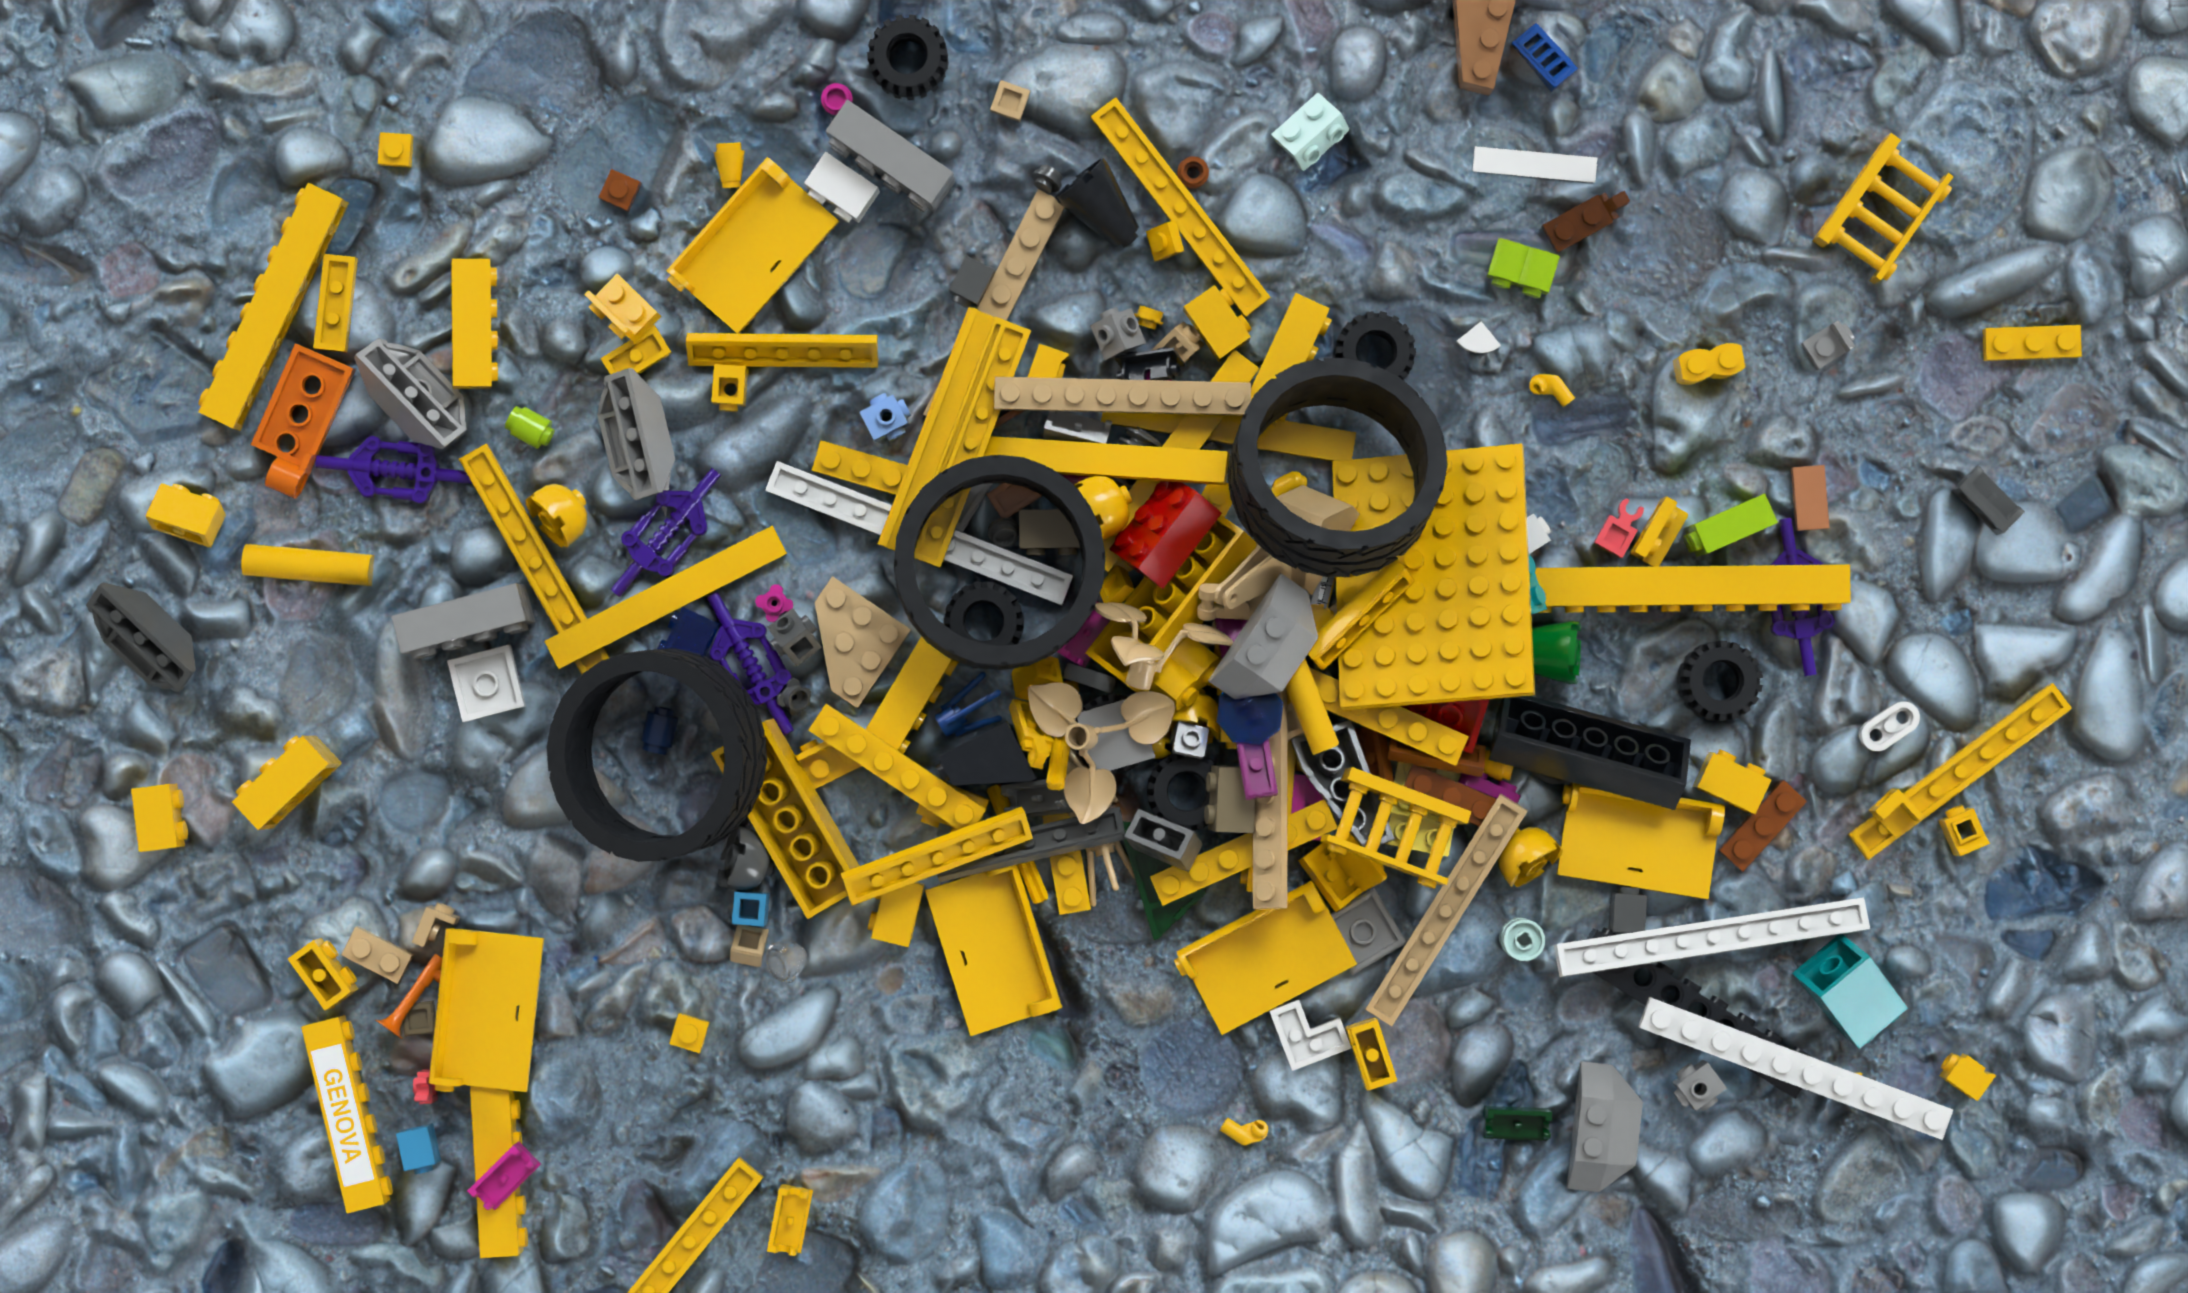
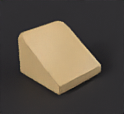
M737 924L730 950V960L736 963L761 967L769 929Z

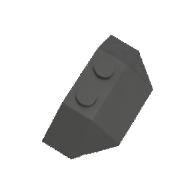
M104 582L101 583L86 606L89 612L93 614L94 623L103 642L148 685L180 692L196 671L192 636L146 592Z

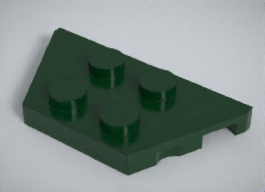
M1123 821L1126 833L1131 822ZM1125 839V847L1153 939L1157 940L1206 894L1205 888H1202L1162 906L1150 876L1168 869L1172 865L1133 850Z

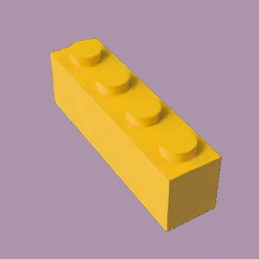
M451 259L452 389H491L492 381H498V362H492L491 350H497L498 347L497 331H491V318H497V299H491V287H497V268L490 267V259Z
M1295 292L1253 382L1251 400L1254 394L1270 379H1276L1275 375L1295 364L1314 359L1319 348L1313 344L1318 334L1325 336L1332 319L1327 317L1330 308ZM1288 413L1278 420L1285 422ZM1278 420L1271 423L1270 425L1276 426Z
M921 636L866 730L905 754L911 743L906 740L912 729L919 730L927 717V714L923 713L924 708L929 701L933 704L936 702L944 688L939 683L945 674L948 676L952 675L959 662L939 652Z

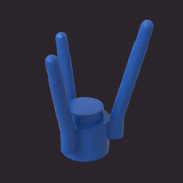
M981 672L950 701L941 705L942 711L935 714L939 726L947 737L953 733L958 737L967 731L1002 720V716L997 715L963 725L968 722L966 715L1000 696V690L984 696L964 709H961L959 705L954 707L986 677L985 672Z

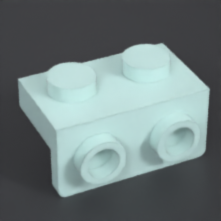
M1317 93L1271 135L1274 141L1290 154L1298 167L1304 171L1311 164L1316 163L1321 155L1331 146L1339 142L1349 131V127L1341 112L1322 95Z

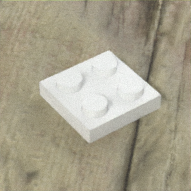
M511 645L447 660L462 722L526 707Z

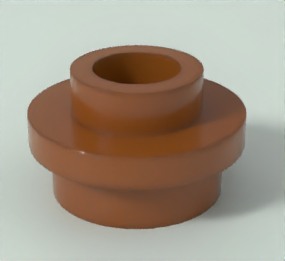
M1191 156L1181 161L1178 166L1177 175L1185 187L1195 189L1206 183L1209 176V168L1203 159ZM1196 168L1199 171V176L1190 178L1187 175L1188 169Z

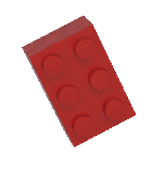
M1160 481L1145 504L1137 509L1131 522L1116 536L1115 542L1109 550L1133 570L1164 589L1222 512L1200 493L1184 483Z

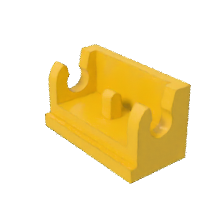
M786 1184L780 1186L767 1252L778 1253V1251L787 1252L790 1256H796L797 1253H801L812 1200V1189Z

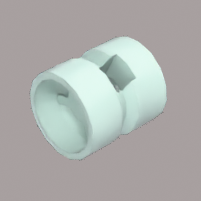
M1513 918L1502 926L1499 932V943L1507 955L1519 961H1529L1542 953L1545 946V935L1537 923L1526 918Z

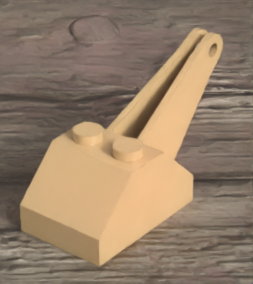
M1304 485L1276 497L1292 513L1309 523L1331 530L1350 532L1360 515L1354 506ZM1256 543V548L1216 588L1214 601L1229 609H1233L1268 592L1280 573L1312 595L1323 576L1302 572L1298 567L1295 569L1273 558Z

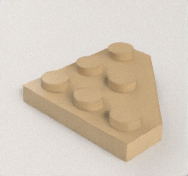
M832 576L814 602L830 688L832 692L854 707L859 708L911 632V629Z

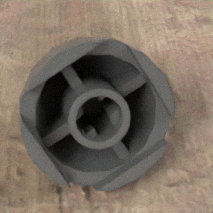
M738 826L737 830L728 835L720 857L721 860H725V869H718V884L722 888L745 891L754 889L763 881L765 876L771 875L774 861L756 831Z

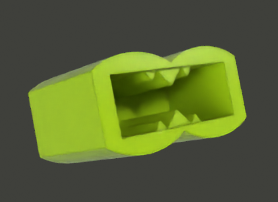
M1498 238L1486 277L1492 279L1491 284L1504 289H1510L1511 285L1523 288V294L1540 298L1541 294L1547 295L1550 291L1560 256L1514 241Z

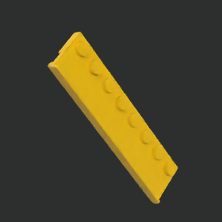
M968 307L877 545L895 551L896 536L905 512L920 490L944 470L965 460L983 457L1001 411L994 409L995 377H1014L1031 330L999 317L988 315L978 311L976 308ZM971 488L964 489L948 498L930 515L920 532L914 551V559L937 568L941 567Z

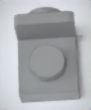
M1838 320L1800 344L1816 370H1819L1855 348L1852 342L1855 338L1850 328L1846 324L1842 325Z
M1178 721L1170 733L1169 745L1173 746L1172 752L1202 759L1205 756L1209 728Z

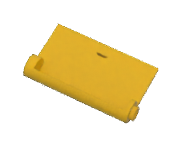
M766 157L666 270L670 274L667 281L680 292L686 288L733 331L740 334L839 223V220L816 200L808 196L807 192L797 185L786 172L770 158Z
M1573 782L1570 785L1564 786L1562 804L1567 805L1560 846L1563 852L1558 860L1556 875L1705 900L1709 899L1716 841L1724 823V804L1681 797L1676 809L1672 810Z
M1018 865L970 875L924 890L970 1036L1062 1008Z
M1312 880L1287 893V909H1256L1176 951L1178 958L1174 959L1175 965L1182 977L1188 975L1194 981L1222 1035L1357 965Z
M446 928L429 1083L435 1085L434 1090L454 1092V1086L467 1085L521 1092L528 1091L544 938Z

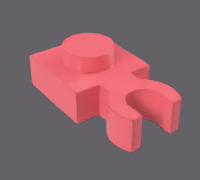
M1627 498L1623 499L1618 506V518L1608 515L1593 542L1619 558H1623L1638 531L1630 526L1632 521L1638 520L1644 512V508L1640 506L1634 515L1628 514L1626 512V505L1629 499Z
M423 1069L417 1072V1077L413 1079L414 1101L419 1102V1104H432L438 1101V1093L434 1090L435 1085L429 1083L430 1069Z

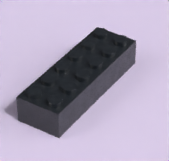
M1532 696L1502 698L1496 713L1489 760L1675 810L1687 783L1691 739Z

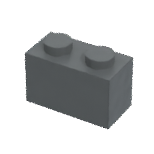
M1140 809L1137 810L1124 836L1133 850L1187 872L1190 871L1203 845L1194 831Z

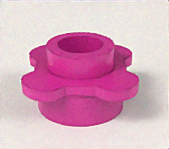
M778 584L772 585L770 591L764 595H758L755 600L756 606L764 610L766 619L769 622H775L785 611L788 612L793 608V601L786 598L783 594L782 586ZM773 600L777 601V606H772Z

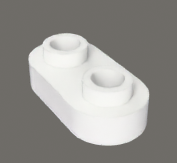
M1896 702L1861 726L1859 731L1861 744L1871 751L1885 750L1916 729L1920 721L1919 711L1909 702ZM1900 711L1906 715V720L1902 724L1896 719ZM1873 729L1878 730L1880 733L1877 741H1873L1870 738V732Z

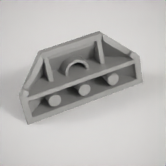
M378 338L355 355L354 359L369 396L412 441L444 449L466 432L464 396L458 389H452V383L420 350L400 344L387 343V340Z
M627 368L604 377L603 384L605 387L601 394L597 416L612 476L630 493L634 500L661 493L675 461L661 398L633 368Z
M1280 573L1208 681L1234 699L1282 692L1318 639L1308 591Z
M1580 1061L1567 1189L1600 1192L1636 1166L1643 1101L1612 1064Z

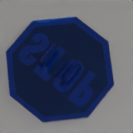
M1222 692L1219 698L1216 722L1232 742L1260 746L1280 731L1284 702L1276 693L1234 699L1225 692Z

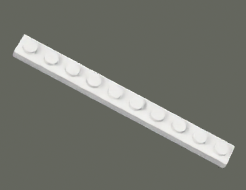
M776 461L765 490L878 535H881L892 507L890 504ZM957 530L953 533L943 559L1061 606L1073 578L1071 574Z
M1863 897L1554 945L1559 977L1866 931L1870 929V924Z
M1651 997L1647 1000L1638 1025L1641 1029L1943 1140L1953 1112L1951 1108Z

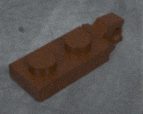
M1625 191L1611 198L1605 192L1581 203L1543 224L1541 227L1556 254L1611 225L1614 220L1619 218L1616 210L1627 205L1630 200Z

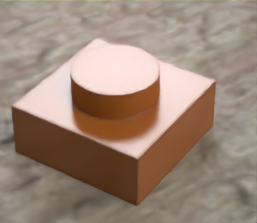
M611 169L598 198L629 212L642 183Z

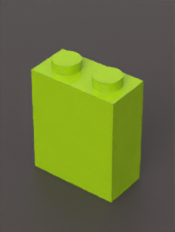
M1762 494L1685 527L1686 535H1683V540L1690 553L1694 552L1696 557H1699L1777 524L1778 521L1766 494Z

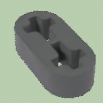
M1068 662L1062 678L1113 694L1117 678Z

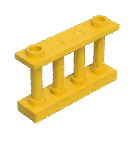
M1892 133L1887 135L1879 144L1812 240L1821 248L1830 242L1833 244L1837 242L1873 267L1876 271L1869 280L1873 284L1881 281L1882 278L1886 281L1890 278L1898 266L1894 261L1936 201L1942 203L1950 193L1952 187L1948 184L1954 177L1948 173L1938 182L1900 156V151L1896 147L1901 139ZM1884 164L1888 167L1892 165L1931 192L1921 207H1918L1881 181L1882 177L1878 173ZM1866 190L1870 193L1874 191L1913 218L1903 233H1900L1862 206L1864 203L1860 201V198ZM1848 216L1850 218L1855 216L1894 244L1885 259H1882L1844 232L1845 228L1841 225Z
M1354 767L1345 768L1341 781L1348 783V789L1351 790L1335 836L1330 834L1322 835L1320 842L1328 844L1327 850L1345 856L1346 852H1350L1418 878L1417 883L1422 886L1435 889L1436 885H1447L1449 879L1437 875L1452 828H1456L1457 824H1468L1472 811ZM1370 791L1378 794V800L1381 802L1365 847H1362L1347 840L1362 796ZM1397 802L1409 806L1408 811L1410 815L1394 859L1378 853L1377 850L1392 807L1396 806ZM1427 813L1439 817L1438 823H1440L1424 870L1408 864L1407 861L1422 817H1426Z

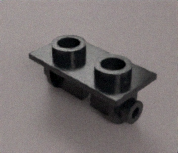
M1161 347L1152 351L1129 352L1125 355L1114 356L1115 361L1122 369V371L1117 372V379L1146 380L1147 373L1149 372L1150 380H1174L1176 376L1181 374L1180 367L1185 366L1184 361L1174 347Z

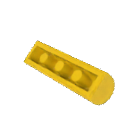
M245 544L242 552L241 570L245 576L372 587L375 555Z
M1397 560L1385 566L1317 632L1318 639L1307 656L1321 670L1329 666L1414 583L1415 580L1407 569Z
M1304 659L1286 685V690L1312 755L1338 746L1339 741L1306 659Z

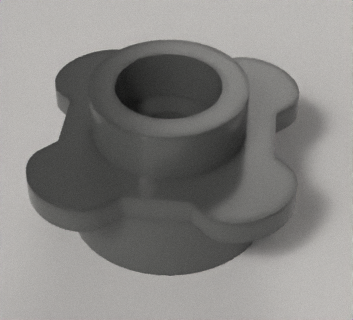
M792 678L788 680L787 687L783 692L778 694L776 701L778 705L785 706L789 714L795 716L808 707L811 691L800 686L799 680Z

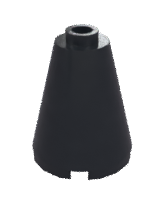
M1104 158L1099 159L1078 174L1077 178L1070 185L1067 184L1057 193L1055 199L1111 245L1117 247L1121 244L1125 248L1138 237L1136 231L1139 229V225L1108 162Z

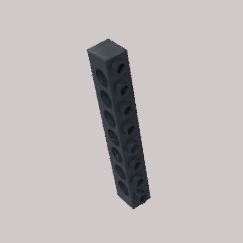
M1605 927L1601 932L1593 928L1587 939L1617 934ZM1657 962L1656 965L1644 964L1592 972L1645 1006L1649 997L1664 1002L1661 998L1662 989L1667 985H1673L1676 990L1675 998L1670 1002L1664 1003L1688 1011L1692 1003L1700 1002L1703 1006L1702 1017L1715 1022L1727 1019L1730 1027L1783 1046L1781 1044L1783 1041L1782 1037L1769 1029H1766L1765 1033L1754 1028L1755 1020L1742 1012H1739L1737 1016L1726 1010L1729 1004L1714 995L1711 996L1710 1000L1699 993L1702 989L1700 986L1687 978L1684 979L1683 983L1672 977L1675 971L1661 962ZM1639 968H1646L1649 973L1648 981L1643 985H1637L1634 981V973ZM1796 1046L1792 1048L1794 1051L1811 1056ZM1745 1067L1795 1099L1802 1089L1801 1087Z

